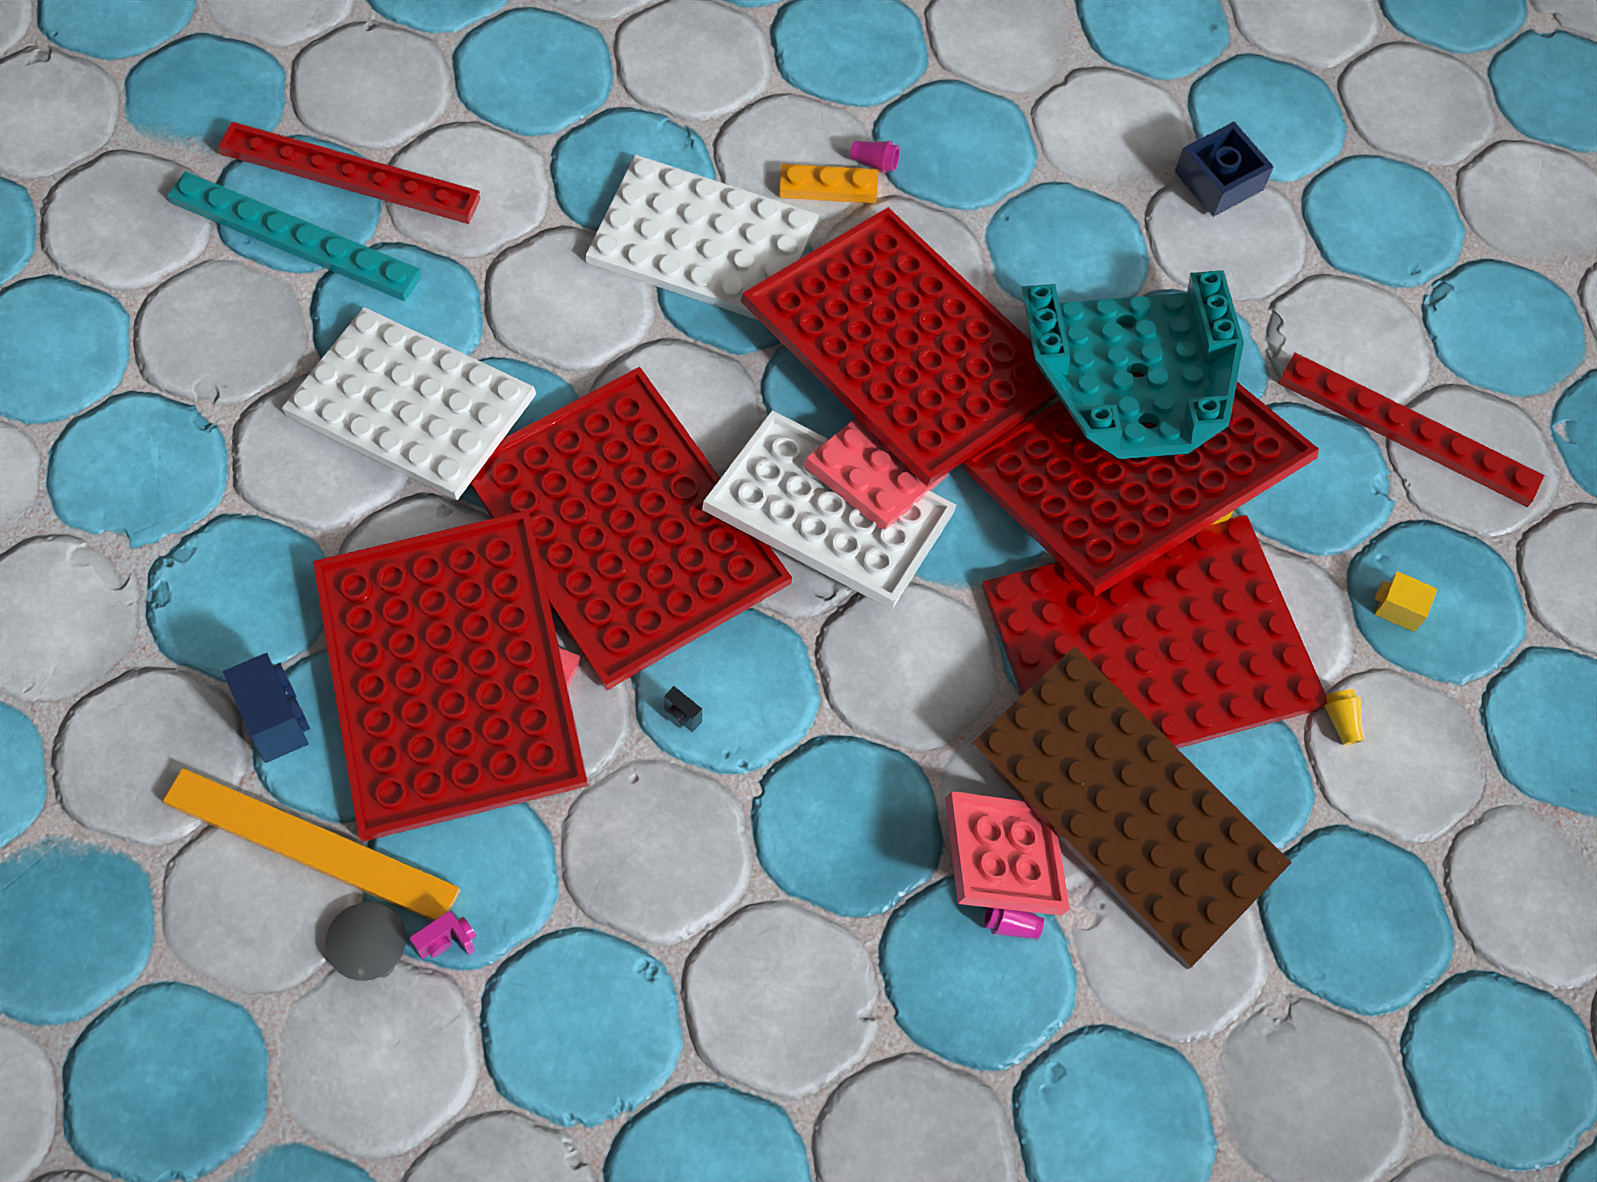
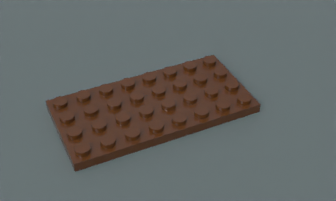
M1075 646L969 746L1186 969L1193 967L1292 863Z

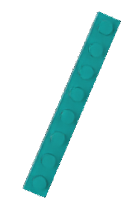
M187 171L182 174L167 195L171 204L404 302L421 278L420 269Z

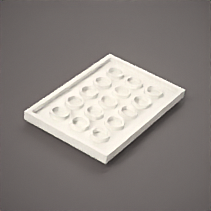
M635 155L586 253V263L758 320L740 302L742 293L804 256L818 224L819 214Z
M363 307L282 409L286 416L458 500L535 397L536 392L534 386Z
M772 410L706 497L702 510L892 610L954 514L956 504L928 490L918 503L915 502L912 508L903 516H900L894 524H891L886 530L883 528L882 530L879 529L875 522L872 523L858 509L851 506L804 467L807 457L829 439Z

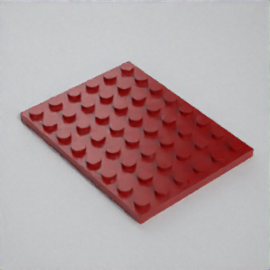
M889 207L746 290L741 296L740 302L926 487L1058 397L1035 363L1031 340Z
M640 366L505 437L469 484L491 518L529 510L550 607L606 691L792 584V576L768 544L702 510L704 500L721 478Z
M1139 372L1130 373L1133 375V377L1144 376L1142 373ZM1237 382L1229 426L1189 454L1118 459L1086 438L1062 401H1059L1004 433L965 460L961 465L962 469L1095 597L1318 458L1319 448ZM1142 423L1145 428L1157 427L1153 423Z
M529 510L313 561L358 836L362 842L589 786Z
M1247 515L1209 525L1095 597L1059 562L983 581L981 588L1021 696L1075 646L1177 749L1325 709L1324 705L1328 704L1326 693Z

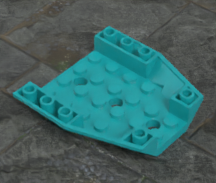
M1224 270L1190 273L1187 293L1059 303L1056 284L1022 286V296L1035 363L1086 438L1118 459L1189 454L1229 426L1244 340ZM1120 324H1128L1131 325L1132 328L1125 329L1122 328ZM1139 372L1142 373L1144 376L1133 377V375L1130 373ZM1142 423H1153L1157 427L1145 428Z

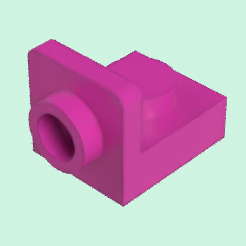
M448 911L411 936L410 940L423 960L429 955L433 958L445 952L452 944L450 941L455 937L467 954L470 955L475 951L471 939L476 937V934L464 917L457 920L453 913Z

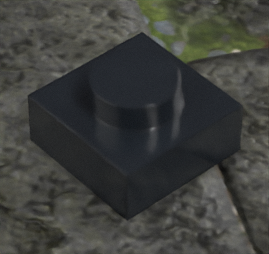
M673 686L664 696L665 715L677 727L682 728L684 725L693 733L702 723V708Z

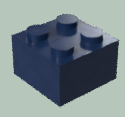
M1232 122L1183 147L1174 172L1214 217L1262 192L1274 166L1235 122Z
M264 653L223 671L248 733L266 763L309 745L304 732L309 730L310 726L296 699L297 696L281 662L273 665L268 653Z

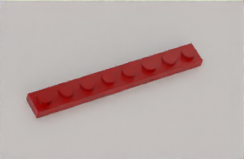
M232 121L218 146L221 155L466 224L470 223L481 199L480 192L476 189Z
M1294 352L1278 384L1527 508L1533 502L1545 476Z

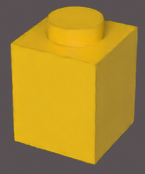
M1397 571L1389 582L1383 580L1378 587L1374 600L1379 603L1374 615L1415 632L1427 618L1438 588Z

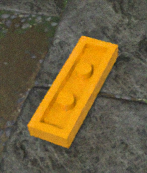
M781 164L779 198L877 203L878 169Z

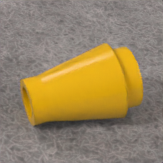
M1355 689L1337 691L1326 695L1328 704L1324 705L1341 739L1342 745H1351L1364 741L1361 697L1356 696Z

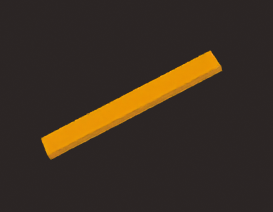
M184 768L180 771L163 800V803L172 809L432 922L452 909L460 893L458 886Z

